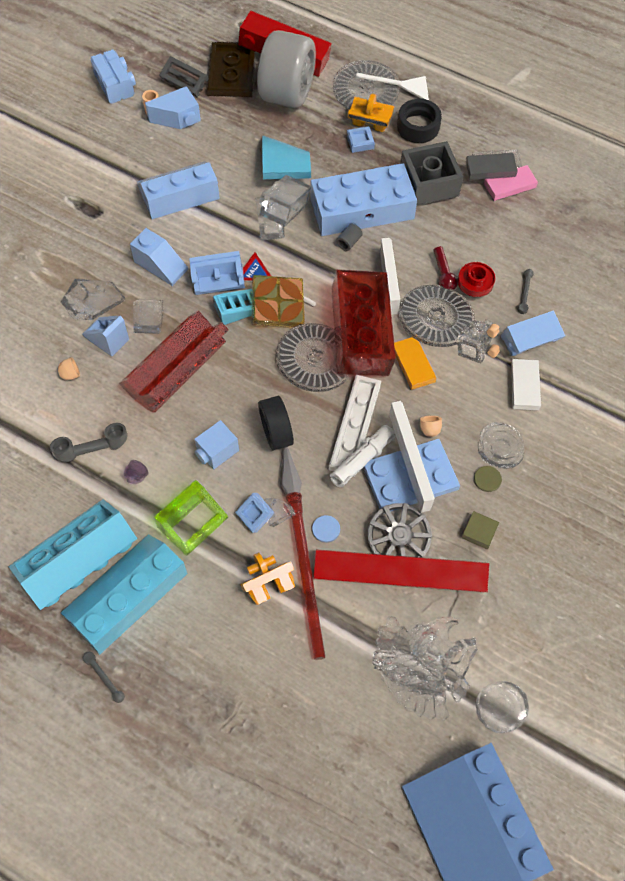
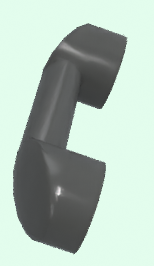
M112 423L105 428V438L73 446L72 441L68 437H58L51 442L50 450L56 459L69 462L74 460L76 456L105 448L118 449L126 442L128 433L123 424Z

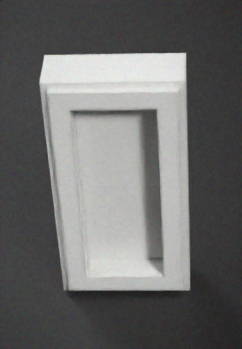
M512 359L513 409L540 410L539 360Z

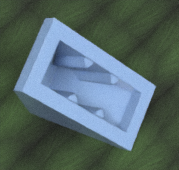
M121 316L99 317L82 333L86 339L110 356H113L129 340L125 322Z

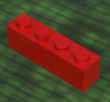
M250 10L240 26L238 45L261 54L267 37L273 31L279 30L307 36L315 43L316 60L314 75L320 76L329 60L332 43Z

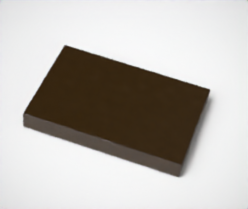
M212 42L207 86L208 96L252 97L255 51L238 45V42Z

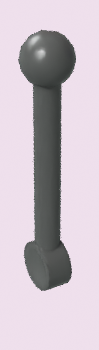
M527 269L524 272L526 279L522 303L518 307L520 314H526L529 309L527 298L530 279L534 275L531 269Z
M86 652L83 656L84 662L93 667L113 694V700L116 703L122 702L125 698L124 693L118 691L97 664L94 653Z

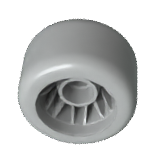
M279 30L269 34L261 52L257 74V89L261 99L269 103L291 108H298L304 104L312 84L316 60L315 43L311 38Z

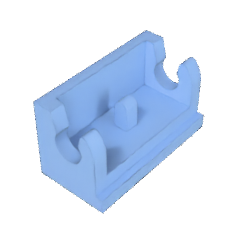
M239 251L189 258L192 283H194L196 295L245 288L243 265Z
M554 310L507 326L501 335L511 356L565 337V333Z

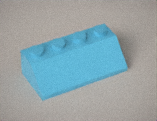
M102 499L8 567L41 610L44 607L55 604L60 599V595L67 590L82 584L85 577L90 573L104 568L108 564V560L113 556L127 551L132 546V542L138 538L121 513Z
M148 534L67 606L61 614L100 655L187 575L185 564L165 543Z

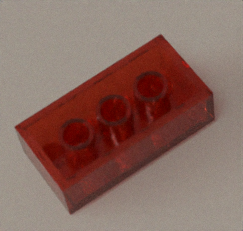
M337 269L332 284L337 374L389 376L396 356L387 272Z

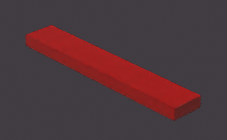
M316 549L314 579L488 592L490 563Z

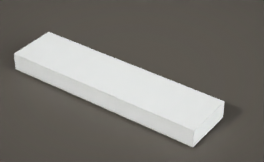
M356 375L329 464L330 471H335L342 465L346 459L362 446V441L366 439L381 387V380Z
M401 401L391 403L389 417L421 513L430 511L435 498L403 403Z

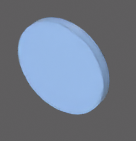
M321 516L313 523V535L321 542H332L340 534V524L332 516Z

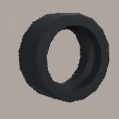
M409 100L401 105L399 109L397 130L407 141L413 143L429 142L439 133L442 120L441 110L430 100ZM412 116H423L431 120L432 123L426 126H416L406 119Z
M278 395L260 400L258 402L259 414L266 439L272 451L292 446L294 444L292 427L282 398Z

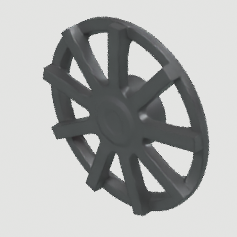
M406 503L384 506L374 515L368 528V540L374 554H381L375 545L389 541L391 545L385 555H391L394 548L399 547L400 555L406 556L405 546L408 545L418 554L416 557H424L431 544V527L426 516L417 508ZM402 509L400 522L397 523L390 510ZM407 510L418 516L409 525L405 524ZM385 513L391 523V527L376 521ZM422 521L426 533L412 532L411 529ZM376 527L386 531L388 535L373 540V529ZM426 538L424 548L421 550L411 539Z

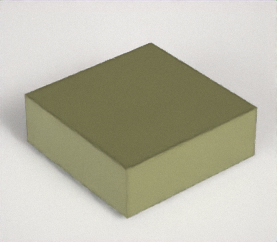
M473 511L462 538L488 550L500 522Z

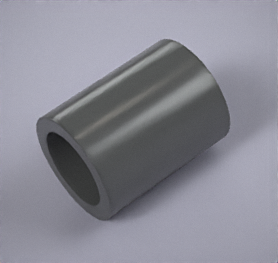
M349 224L336 239L337 245L342 250L349 251L362 237V230L355 224Z

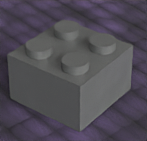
M448 141L402 150L400 164H405L417 198V205L460 195L463 175Z

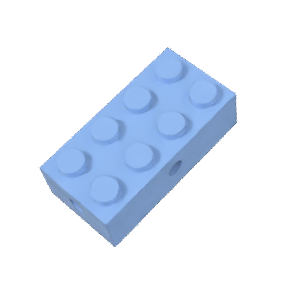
M404 163L311 180L310 200L321 236L342 233L349 224H355L360 229L415 218L417 198Z

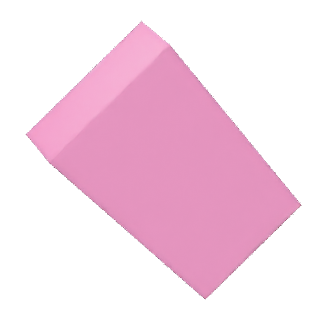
M528 165L517 168L516 177L489 178L484 180V185L494 201L537 187L538 181Z

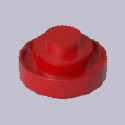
M481 262L465 264L458 275V286L461 291L472 297L488 295L496 281L492 268Z

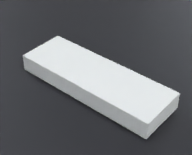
M382 238L380 259L388 315H394L399 312L400 294L392 240L390 238Z

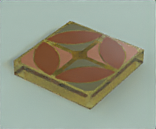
M253 275V325L303 327L305 325L303 278Z

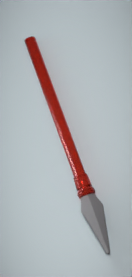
M285 447L282 487L287 494L286 501L288 502L289 512L292 517L314 660H322L326 657L302 515V494L300 493L302 482L288 447Z

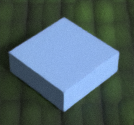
M369 126L347 130V139L352 153L374 149L375 142Z
M252 493L235 513L252 533H257L275 512L258 493Z

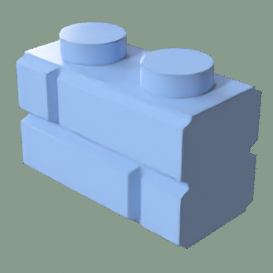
M114 50L104 52L103 55L98 54L91 57L93 73L109 103L112 104L121 101V98L127 99L134 95L133 86L136 85L135 78L132 72L127 73L128 68L123 57L119 58Z

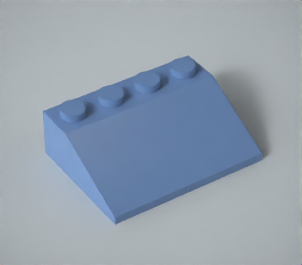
M492 743L467 753L402 786L443 881H532L554 870Z

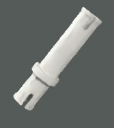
M383 425L373 436L364 439L362 446L330 474L333 484L339 488L344 487L370 460L381 455L382 449L395 438L393 429L388 425Z

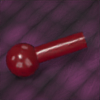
M436 247L433 251L441 274L438 285L441 288L453 291L458 286V279L455 274L450 272L443 247Z

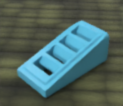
M255 288L213 296L214 307L222 325L255 315L256 304L253 299L255 297ZM258 297L259 300H267L266 297ZM248 300L250 305L246 306L244 301Z

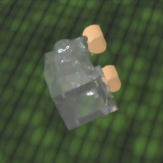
M486 319L484 322L475 320L464 327L457 337L458 356L480 364L484 360V353L495 358L500 352V347L496 344L490 347L489 344L492 338L496 337L499 333V326Z

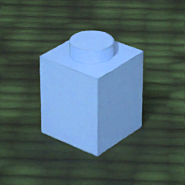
M221 420L195 438L196 456L203 464L208 463L213 470L239 451L238 438Z

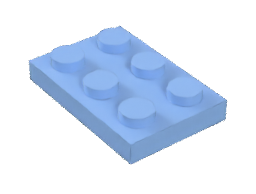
M440 439L417 445L434 498L459 490L460 484ZM401 451L372 459L363 467L379 509L395 503H406L408 505L418 503Z

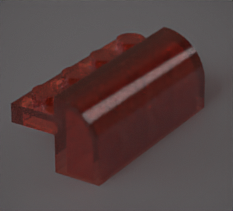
M198 310L190 314L119 384L140 405L151 412H156L226 342L223 335L229 329L222 322L212 326Z

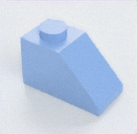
M187 86L145 103L150 123L182 129L201 121L199 104Z
M147 228L130 243L134 262L172 286L188 270L187 265L169 243Z

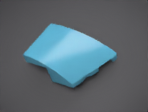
M262 135L263 179L311 178L309 151Z

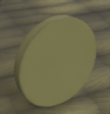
M483 466L476 471L474 482L482 491L492 492L500 487L502 476L496 468Z

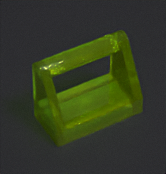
M197 480L192 482L154 516L157 528L186 556L228 519V515ZM203 502L215 515L184 543L172 528L197 505Z

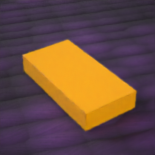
M416 336L392 343V350L411 390L436 382L434 371Z

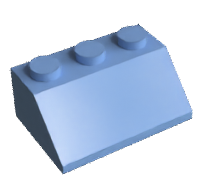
M210 162L197 163L137 181L151 219L220 199L218 180Z

